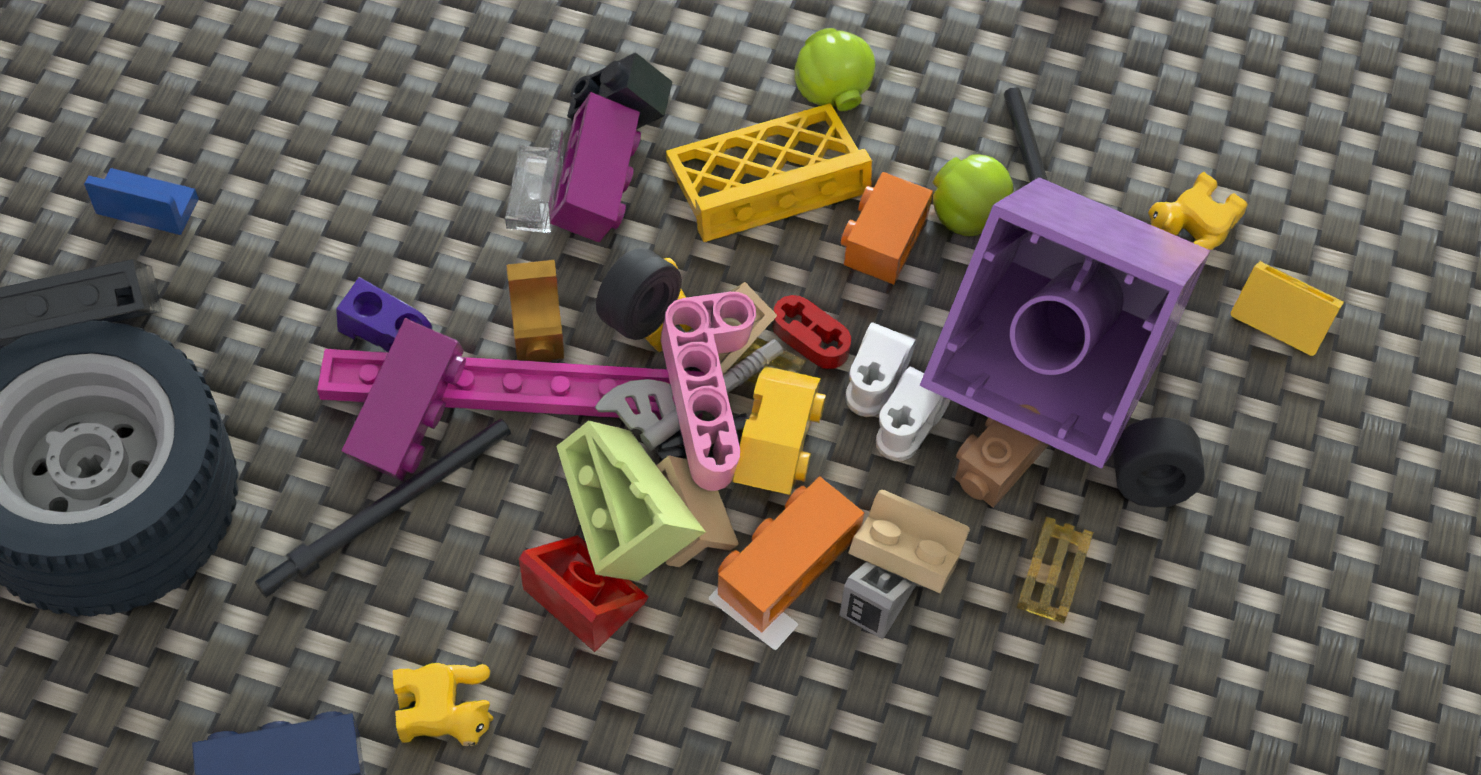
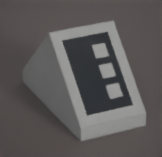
M866 562L848 577L844 585L839 616L884 639L917 583Z

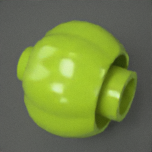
M826 28L815 32L808 37L805 46L800 50L797 58L795 82L798 90L808 101L819 106L831 103L833 107L837 106L839 111H848L855 108L862 102L861 95L869 89L875 73L873 51L868 43L852 33L837 31L834 28Z
M981 154L970 155L962 161L958 157L952 158L941 168L933 180V184L937 187L933 194V205L939 221L954 233L962 236L982 234L993 205L1014 193L1012 179L1008 170L995 158Z

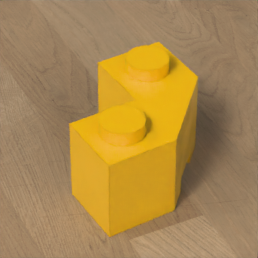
M767 366L763 368L758 376L754 390L752 413L749 419H746L742 433L740 458L734 473L733 482L787 495L791 494L796 480L805 482L811 453L803 451L804 441L811 422L820 423L826 395L818 393L821 378Z

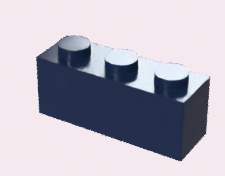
M324 712L316 715L312 721L296 724L286 721H275L263 725L258 731L241 734L234 731H221L209 735L207 740L192 743L195 775H365L360 733L353 713Z

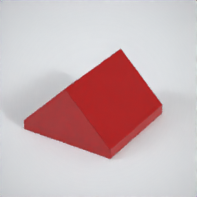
M578 535L524 550L519 557L523 590L594 652L645 604L649 597L630 580L596 575L587 544Z

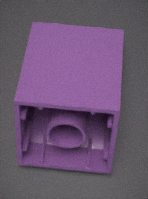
M1037 178L993 205L919 386L1102 469L1116 447L1123 430L1177 328L1211 250L1047 180ZM1019 405H1031L1035 407L1040 414H1037Z

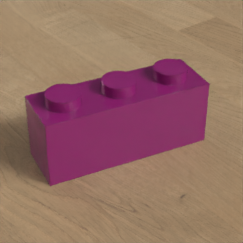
M592 92L588 95L574 115L550 217V224L596 242H600L611 228L616 230L619 227L626 209V205L621 203L622 193L627 190L634 171L633 167L628 165L630 157L636 152L641 139V132L636 130L640 112Z
M405 318L342 448V452L350 459L402 482L407 471L414 473L425 451V447L420 445L428 427L434 429L443 415L446 403L441 401L446 388L449 383L455 385L464 370L466 358L462 357L464 350L459 341Z

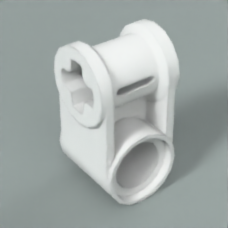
M870 324L850 369V383L847 387L845 399L847 406L852 412L864 417L876 416L881 412L882 407L892 395L899 378L902 377L909 365L916 345L915 339L878 324Z
M911 366L903 373L894 392L879 414L880 429L876 436V447L881 455L893 461L907 460L916 453L932 427L940 421L951 401L919 386L924 373Z

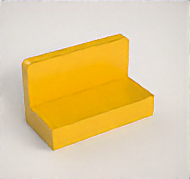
M1260 261L1254 266L1231 311V316L1313 356L1317 353L1344 302Z

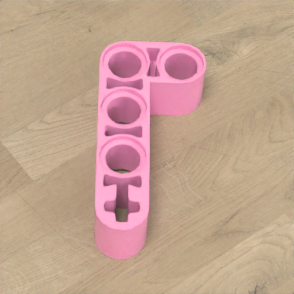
M740 292L716 293L674 301L666 311L661 332L662 349L690 474L699 487L708 491H718L731 483L740 458L739 441L718 356L720 353L734 352L743 348L749 340L756 318V307L747 295ZM733 318L738 320L741 325L731 326L722 319ZM678 324H686L692 327L695 331L691 333H684L679 331L675 326ZM696 367L702 370L705 375L695 377L689 375L684 369ZM707 411L716 420H700L695 416L694 412ZM715 443L713 447L714 458L708 457L711 444Z

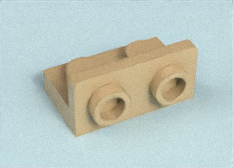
M879 490L875 496L868 518L853 538L848 554L941 593L956 568L970 529L965 524L888 491Z

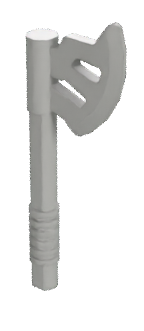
M773 339L762 348L757 349L723 375L727 393L738 385H742L783 353V348L777 340ZM650 379L629 381L616 386L606 393L595 406L598 412L617 413L629 430H641L643 433L640 434V438L649 450H653L680 430L677 411L672 398L671 385L666 382ZM648 396L655 397L662 417L661 420L652 412ZM632 397L634 399L639 414L635 415L632 412L625 398ZM697 411L694 414L697 416L703 411Z

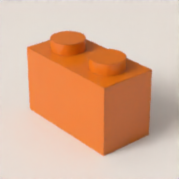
M882 171L875 187L867 186L861 197L858 211L861 212L857 221L850 219L844 229L840 243L846 247L844 265L895 285L928 219L933 191Z

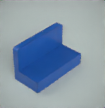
M110 168L105 179L88 176L84 183L96 214L178 235L182 234L199 200L194 188Z

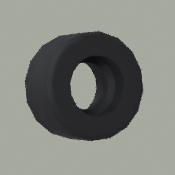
M1155 417L1130 424L1123 430L1113 450L1117 488L1126 499L1137 505L1156 508L1173 506L1184 502L1199 491L1205 480L1200 439L1191 426L1178 419Z

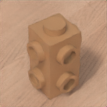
M1019 405L1037 414H1040L1039 411L1031 405ZM988 417L985 426H987L986 430L979 437L974 434L969 436L958 450L956 458L960 462L955 479L960 482L961 487L969 496L977 500H984L994 508L1049 445Z

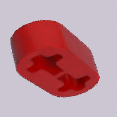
M785 296L777 301L773 309L777 316L772 321V328L779 339L821 368H838L847 361L850 353L851 335L844 325L801 296ZM797 314L802 316L801 323L797 320H793L790 323L785 322V315L790 318L795 317ZM833 340L838 342L837 349L833 346L828 347L826 350L821 348L822 341L826 344L831 343Z

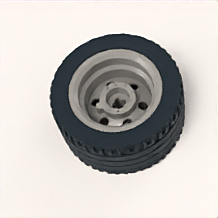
M89 321L25 335L0 349V585L5 586L13 596H19L21 601L28 604L35 603L36 607L42 610L49 609L56 614L69 613L71 616L77 617L81 615L92 617L99 614L112 615L123 611L126 612L132 610V608L150 604V602L164 597L173 589L182 586L181 584L190 579L200 567H203L208 562L207 560L217 550L219 541L225 537L226 529L232 521L231 512L235 510L237 504L235 499L238 495L236 483L238 479L237 463L219 410L201 372H198L194 362L187 359L183 351L175 349L170 341L161 339L160 335L148 333L142 328L133 327L128 324ZM123 427L133 429L132 435L121 438ZM40 464L48 469L43 475H34Z

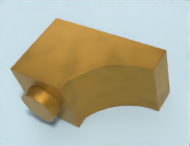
M555 260L508 264L507 275L517 360L550 362L554 359H564Z

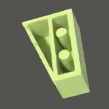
M587 421L556 446L596 575L639 581L706 532L630 430Z

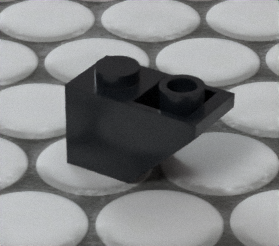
M635 52L619 61L611 62L605 68L589 76L581 77L571 90L572 99L567 117L573 121L575 113L592 92L640 112L636 128L639 129L665 116L673 81Z

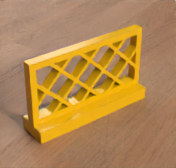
M831 103L666 150V160L697 219V230L703 242L863 195L866 187L871 186L872 160L865 149L858 150ZM826 121L830 127L826 135L807 130L808 125ZM774 135L789 137L784 147L765 142L768 137ZM799 141L819 146L814 155L794 150ZM736 146L748 150L743 159L724 153L726 149ZM828 149L844 153V155L831 159L823 158ZM758 153L777 158L772 168L754 163L753 160ZM699 159L706 161V164L701 171L684 167L682 162ZM787 161L804 166L787 172L781 171ZM716 165L735 170L730 180L711 175ZM745 173L763 178L746 184L740 183ZM703 186L720 190L719 192L702 197L698 195Z

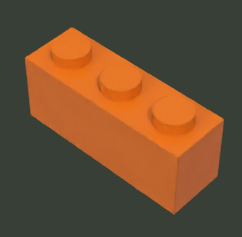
M820 476L808 488L800 486L789 497L785 504V510L775 520L772 518L764 520L753 533L752 542L741 553L737 550L730 553L718 568V596L762 633L852 544L854 536L863 524L864 512Z

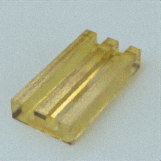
M1046 517L1016 608L1064 624L1094 532L1084 529L1083 533L1074 531L1075 526L1065 523L1064 527L1055 524V519ZM1053 537L1059 539V543L1040 602L1030 600L1049 539ZM1071 543L1077 545L1078 549L1059 608L1056 609L1049 606L1068 545Z

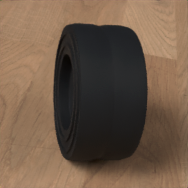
M637 248L629 251L611 267L601 283L596 298V311L599 318L626 338L640 340L648 337L664 323L669 305L678 300L682 285L681 274L673 264L662 259L649 249Z

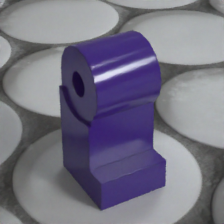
M360 277L336 308L338 332L353 340L356 336H359L377 347L381 346L387 352H389L405 318L433 329L429 320L421 312Z

